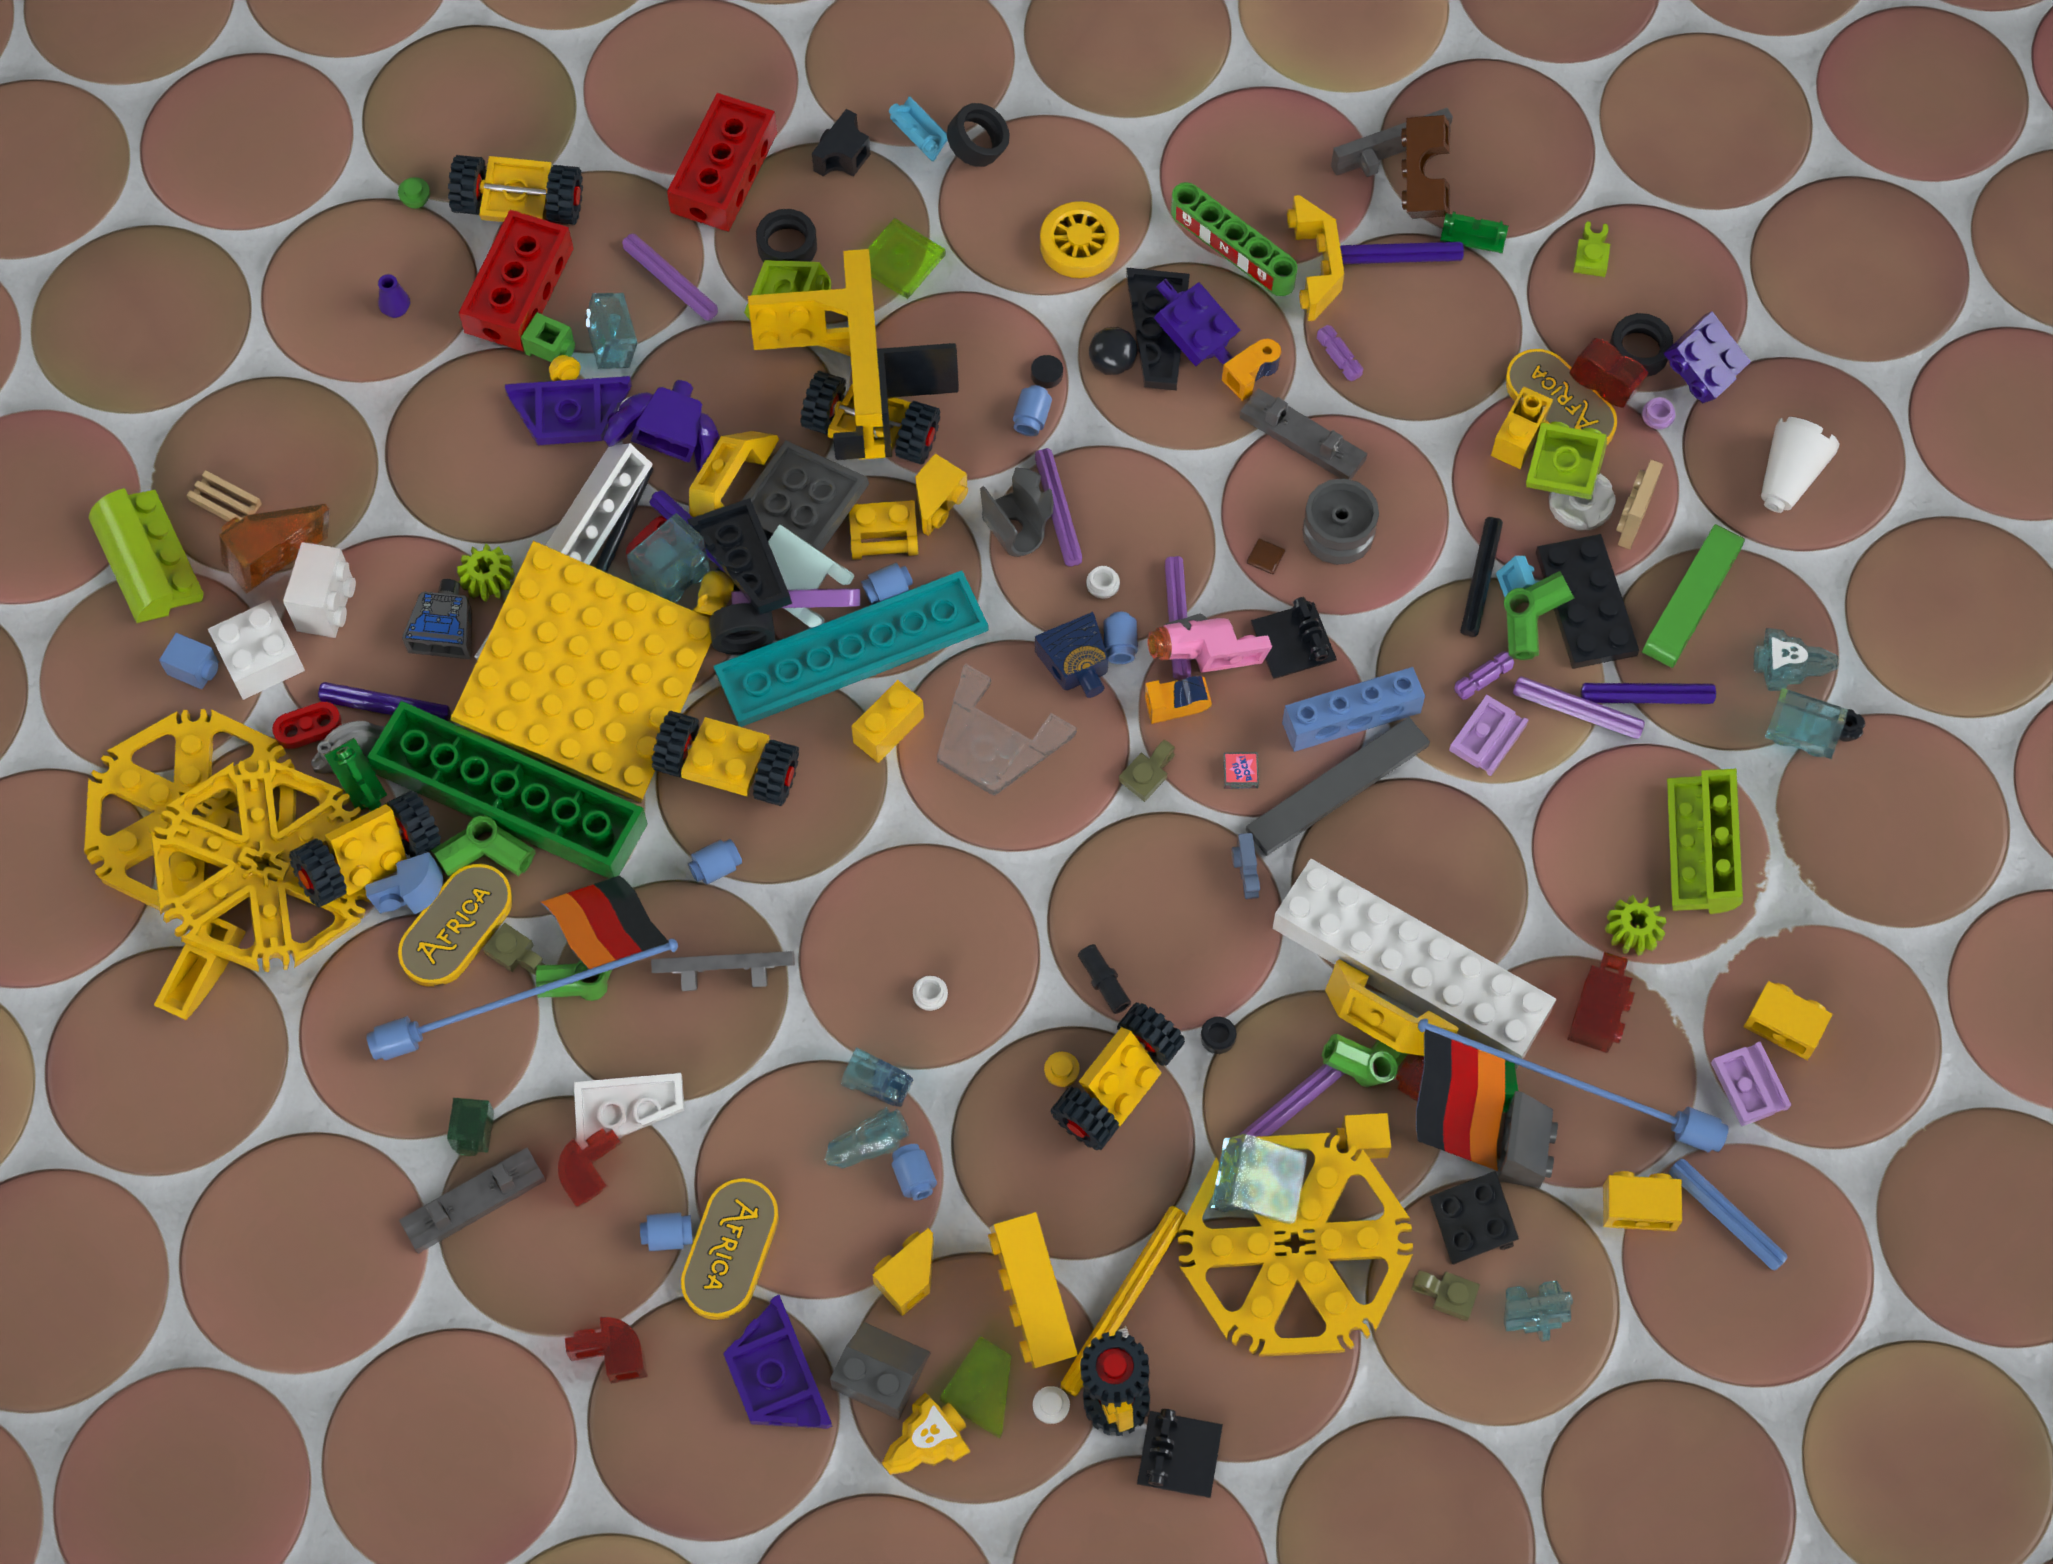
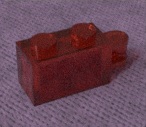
M1604 951L1599 967L1591 965L1567 1040L1606 1053L1609 1052L1613 1042L1620 1043L1626 1025L1620 1022L1623 1011L1629 1012L1635 992L1629 990L1633 978L1624 976L1628 959ZM1605 967L1616 970L1618 973L1605 970Z

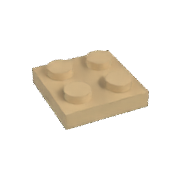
M1650 460L1646 471L1639 470L1616 531L1622 533L1618 543L1619 546L1631 549L1663 467L1662 463Z

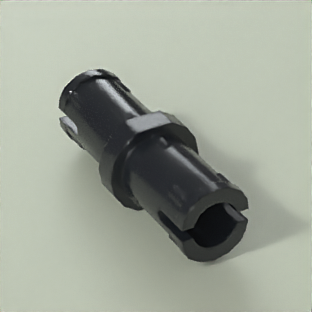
M1095 944L1082 949L1078 953V957L1093 979L1091 981L1093 988L1101 992L1114 1014L1126 1010L1131 1005V1001L1118 982V974L1115 969L1109 967Z

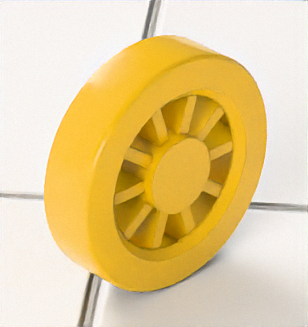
M1084 201L1065 203L1053 209L1042 223L1040 229L1041 254L1049 267L1061 275L1071 278H1088L1098 275L1109 268L1116 259L1119 250L1118 225L1113 216L1099 205ZM1074 219H1082V222L1076 224ZM1089 220L1094 221L1095 223L1090 227L1087 226ZM1066 221L1069 228L1062 225L1061 223Z

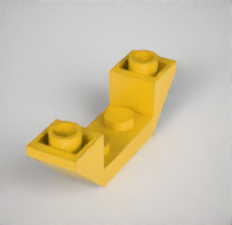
M1296 195L1293 197L1292 209H1287L1288 228H1294L1295 240L1316 238L1318 253L1323 252L1324 260L1320 264L1321 276L1306 277L1305 289L1299 292L1301 309H1306L1308 321H1315L1342 291L1345 273L1336 219L1302 196Z
M756 431L721 436L689 488V514L692 517H696L725 507L721 499L744 461L764 465L779 441L778 436Z
M1341 959L1336 961L1325 991L1339 1018L1397 1052L1424 1056V1032L1422 1033L1418 1028L1420 1020L1428 1019L1429 1024L1457 1034L1459 1030L1457 1026L1431 1011H1427L1416 1018L1365 988L1369 978L1367 974Z

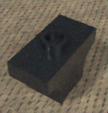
M846 109L832 128L824 131L820 138V143L812 152L814 172L824 177L832 171H843L854 177L871 155L869 136L858 130L856 113Z

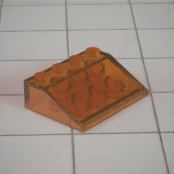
M326 504L247 515L241 520L238 517L231 519L221 527L223 532L219 534L223 565L245 594H247L295 561L301 542L318 545L328 538L330 509Z

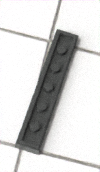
M1407 717L1248 824L1246 831L1247 833H1252L1255 843L1268 856L1429 747L1430 741L1412 719Z

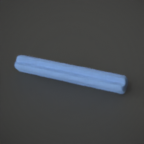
M1681 1158L1670 1168L1669 1174L1674 1179H1682V1186L1769 1268L1775 1271L1787 1260V1254L1685 1159Z

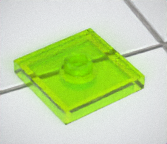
M896 218L888 224L867 248L870 255L871 277L907 299L946 255L943 247Z

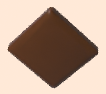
M1259 538L1247 559V564L1274 574L1285 553V549Z

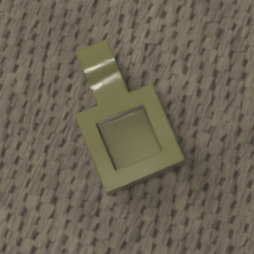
M1164 739L1156 747L1150 758L1141 752L1120 774L1119 782L1145 802L1167 779V773L1163 768L1175 756L1173 753L1175 747Z
M505 922L483 948L487 956L511 972L520 965L536 976L537 965H545L542 963L543 958L531 951L534 946L532 940Z
M1419 1270L1411 1290L1435 1298L1432 1309L1467 1321L1470 1317L1480 1284L1446 1271L1440 1281L1435 1276Z

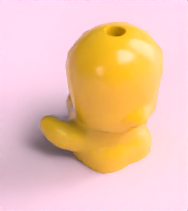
M722 571L706 573L701 581L697 606L692 611L710 618L714 612L722 607H726L732 597L731 592L734 591V583L731 578Z

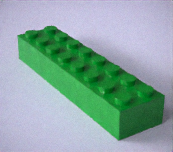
M403 701L399 703L367 756L376 775L472 818L477 816L491 817L498 827L514 837L608 879L620 875L648 825L644 808Z

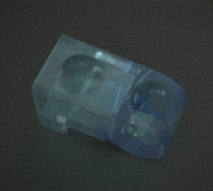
M856 1047L843 1074L841 1085L853 1091L857 1089L872 1097L875 1096L892 1106L901 1107L914 1080L903 1070Z

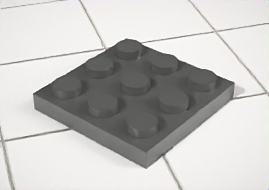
M785 440L743 500L751 498L763 530L773 535L780 524L821 552L868 487L869 481L867 476Z

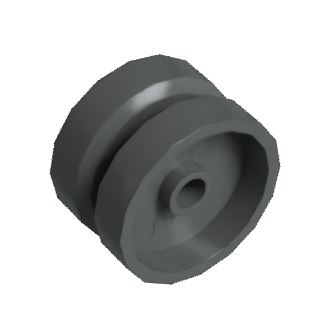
M1345 478L1332 479L1316 487L1309 495L1302 528L1304 542L1313 555L1324 562L1335 565L1350 564L1364 557L1372 547L1379 518L1378 502L1372 492L1361 483Z

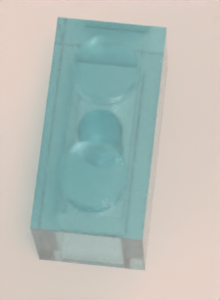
M592 293L585 315V322L598 369L630 368L638 343L624 293Z
M1782 688L1765 738L1771 739L1781 746H1793L1805 750L1808 754L1815 757L1832 759L1845 724L1848 709Z

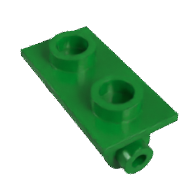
M1455 211L1452 214L1446 213L1441 242H1461L1466 247L1503 254L1509 225H1504L1501 220L1500 222L1485 219L1477 220L1474 219L1475 217L1456 214Z
M355 738L324 755L346 794H349L354 808L359 807L363 810L368 807L369 811H373L382 805L380 799L387 796V793Z

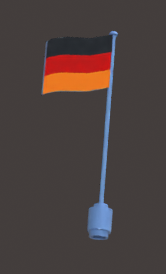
M620 875L542 901L541 904L558 921L570 948L588 970L423 1026H419L417 1021L411 1022L408 1016L376 1026L374 1031L367 1033L370 1052L375 1060L383 1058L386 1061L419 1049L418 1042L423 1041L422 1033L668 950L675 952L678 948V943L674 939L667 940L651 922L636 891Z
M1422 1019L1418 1023L1419 1030L1422 1033L1424 1032V1070L1416 1108L1417 1139L1419 1142L1498 1171L1497 1139L1505 1101V1060L1672 1123L1671 1131L1675 1132V1140L1700 1150L1719 1152L1727 1139L1728 1125L1723 1124L1720 1118L1694 1108L1686 1107L1683 1112L1678 1111L1674 1117L1428 1023V1019Z

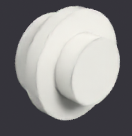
M1099 566L1088 574L1086 585L1088 591L1094 597L1106 599L1117 593L1120 579L1112 568Z
M925 976L919 979L913 987V999L924 1010H937L945 1004L948 998L946 984L936 976Z
M1048 1386L1036 1393L1033 1399V1411L1040 1421L1046 1424H1056L1064 1420L1068 1415L1070 1401L1062 1389Z

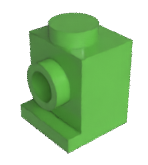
M540 313L535 314L521 336L526 355L532 356L533 354L549 362H552L560 355L571 357L575 349L571 327Z

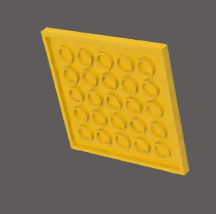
M533 541L455 707L451 721L641 803L655 772L654 768H652V756L655 753L653 749L657 743V733H660V725L664 723V717L668 715L669 711L681 713L712 642L709 618Z

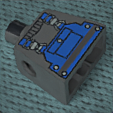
M442 579L438 593L422 592L419 594L402 637L408 653L471 660L472 609L468 597L459 595V582L452 579Z

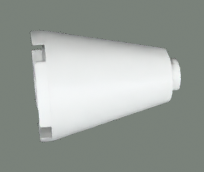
M1788 417L1787 421L1783 422V419L1780 418L1775 426L1761 492V498L1765 501V507L1778 513L1783 512V510H1791L1837 453L1840 445L1837 438L1831 434L1828 439L1821 434L1824 428L1807 420Z

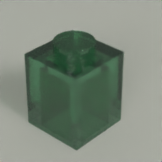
M453 1098L447 1140L451 1148L456 1150V1153L464 1156H476L478 1152L488 1153L494 1118V1110L488 1100Z

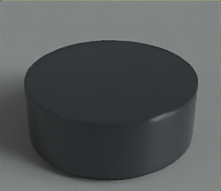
M1042 355L1033 361L1031 365V379L1037 386L1048 389L1057 386L1063 378V365L1058 358L1051 355Z
M1210 1018L1202 1026V1045L1211 1053H1226L1235 1044L1236 1028L1227 1018Z

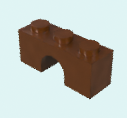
M1445 115L1406 118V128H1402L1401 131L1402 146L1406 147V159H1402L1401 170L1403 179L1407 178V190L1402 191V208L1407 210L1412 219L1445 217L1446 213L1450 214V185L1445 178L1431 179L1426 177L1425 166L1436 155L1450 154V123Z

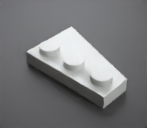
M675 1073L574 1082L577 1152L579 1155L684 1111L682 1074Z

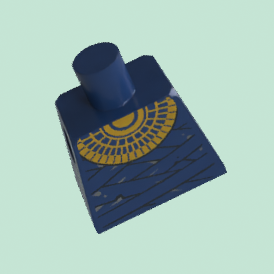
M1093 612L1035 636V653L1064 690H1070L1081 685L1087 698L1095 697L1104 691L1105 687L1099 677L1108 672V656Z

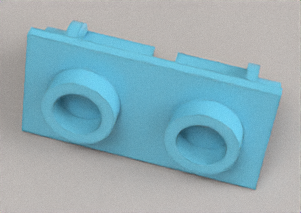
M908 97L904 105L899 106L897 103L892 105L889 109L890 119L931 161H934L948 141L947 133L911 97Z

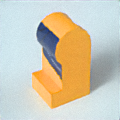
M1269 338L1261 339L1224 364L1222 381L1242 402L1253 394L1256 381L1276 373L1281 357L1280 345Z
M1192 676L1181 681L1176 680L1162 684L1159 683V680L1145 683V701L1151 724L1197 714L1207 710L1212 705L1206 679L1203 676Z

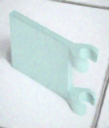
M780 524L768 541L788 590L818 589L827 574L842 585H849L854 578V574L848 569L839 565ZM784 608L810 628L825 622L821 615L809 608Z

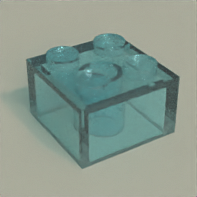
M677 513L627 554L634 585L674 603L680 600L684 591L693 583L701 582L704 575L710 570L704 538Z

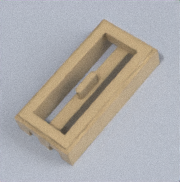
M205 470L202 474V481H197L194 485L195 490H190L186 495L188 500L244 529L262 505L260 499ZM209 485H212V486H214V487H216V488H218V489L224 491L225 493H227V494H229V495H231V496H233V497H235V498L241 500L242 502H244V503L250 505V507H248V506H246V505H244V504H242V503H240V502H238V501L232 499L231 497H229V496H227V495H225V494H223V493H221V492L215 490L214 488L210 487ZM205 493L244 515L240 517L202 497V494Z

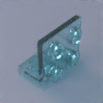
M1247 1134L1224 1138L1211 1209L1220 1212L1242 1209L1283 1223H1294L1307 1160L1306 1153Z

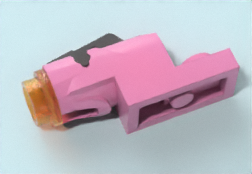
M1201 613L1166 623L1164 626L1157 627L1155 631H1151L1148 634V649L1153 658H1159L1162 661L1196 658L1201 673L1262 664L1272 648L1268 635L1261 637L1247 635L1237 640L1229 619L1216 618L1208 620Z

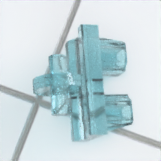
M1557 1280L1544 1282L1540 1285L1538 1297L1528 1298L1525 1288L1521 1286L1506 1290L1504 1312L1506 1332L1524 1329L1525 1334L1537 1332L1541 1342L1550 1341L1551 1329L1562 1328V1323L1571 1321V1305L1573 1304L1571 1292H1563Z

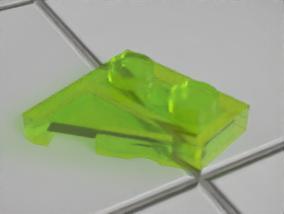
M980 1336L940 1396V1401L945 1404L949 1402L957 1412L999 1439L1003 1435L1011 1355Z

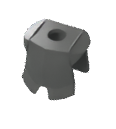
M1015 467L1012 476L1013 492L994 500L984 486L980 488L983 521L1007 553L1014 557L1025 556L1039 548L1044 539L1046 522L1053 514L1054 501L1052 490L1049 488L1042 492L1039 488L1041 475L1027 468ZM1010 520H1016L1022 524L1023 528L1020 533L1017 532Z

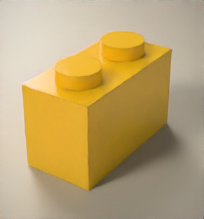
M897 680L851 725L853 743L879 763L924 718L923 700Z
M1768 981L1743 1027L1808 1061L1833 1014L1826 1011L1825 1007L1819 1002L1805 1000L1793 994V991L1788 986Z
M1618 1171L1614 1172L1613 1175H1608L1603 1184V1227L1676 1231L1682 1223V1179H1671V1175L1665 1173H1655L1649 1175V1177H1636L1633 1172Z

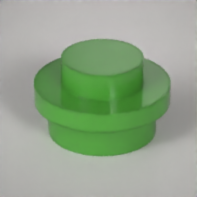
M417 177L404 180L398 188L400 201L410 208L424 206L430 196L429 185L425 180Z

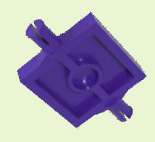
M1164 279V281L1157 285L1156 289L1166 298L1168 303L1155 315L1154 319L1195 367L1205 359L1216 357L1224 366L1226 362L1233 358L1225 347L1241 330L1200 282L1187 291L1177 293L1167 279Z

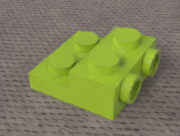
M765 260L751 295L830 290L831 279L820 262ZM747 304L744 313L750 320L749 306Z
M1554 421L1550 424L1541 422L1526 480V487L1592 500L1597 476L1600 474L1607 446V435L1594 428H1583L1580 430L1569 428L1567 424Z

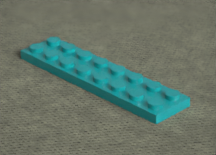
M961 570L713 667L739 727H743L989 631V626Z

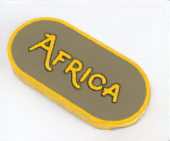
M1530 349L1519 353L1511 360L1507 368L1506 388L1514 401H1516L1523 386L1553 399L1544 423L1562 422L1567 424L1569 428L1580 430L1583 428H1594L1607 435V445L1611 442L1617 427V415L1613 406L1559 355L1544 349Z
M472 864L457 870L449 877L434 902L420 913L404 933L399 943L398 957L405 974L413 982L426 987H435L434 985L442 983L445 985L456 980L465 971L506 919L512 908V891L507 878L502 872L489 865Z
M745 1178L728 1181L714 1191L707 1203L681 1276V1289L685 1300L695 1313L704 1318L712 1320L729 1318L730 1315L743 1310L753 1296L779 1220L778 1207L773 1194L758 1181Z

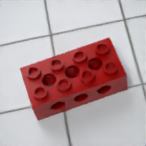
M716 93L667 190L670 212L729 232L778 133L775 111Z
M511 209L509 210L458 312L464 333L524 352L521 336L535 314L543 313L574 249L569 227Z

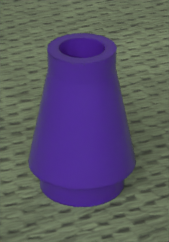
M390 274L383 275L378 280L379 309L389 317H401L410 306L409 295L397 282L395 276Z

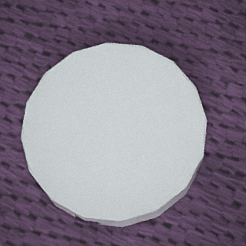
M1601 473L1597 476L1592 500L1550 492L1548 497L1549 507L1554 517L1564 526L1575 530H1592L1602 526L1610 518L1616 502L1610 481Z

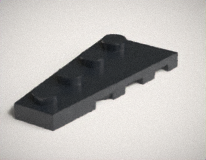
M1126 267V278L1144 387L1177 391L1181 349L1154 319L1155 315L1168 303L1156 287L1164 279H1167L1177 293L1187 291L1190 274Z
M751 498L687 519L692 532L760 615L792 604L790 594Z

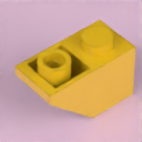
M1523 386L1496 435L1491 456L1521 469L1538 437L1541 422L1544 423L1553 399Z
M936 453L915 476L922 530L927 536L935 528L939 529L943 526L951 508L955 504H961L968 494L967 473Z
M929 1228L921 1234L917 1231L910 1235L903 1242V1249L894 1257L891 1255L884 1257L875 1266L874 1270L876 1272L872 1274L874 1285L902 1316L930 1293L934 1237L933 1232Z

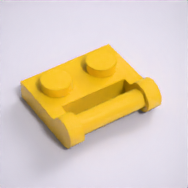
M914 500L855 504L849 512L852 560L862 559V556L897 553H908L909 556L918 555ZM907 536V540L861 543V539Z

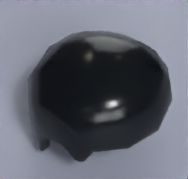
M1106 327L1094 335L1089 346V358L1095 369L1105 375H1118L1131 369L1138 354L1135 339L1130 332L1120 327Z

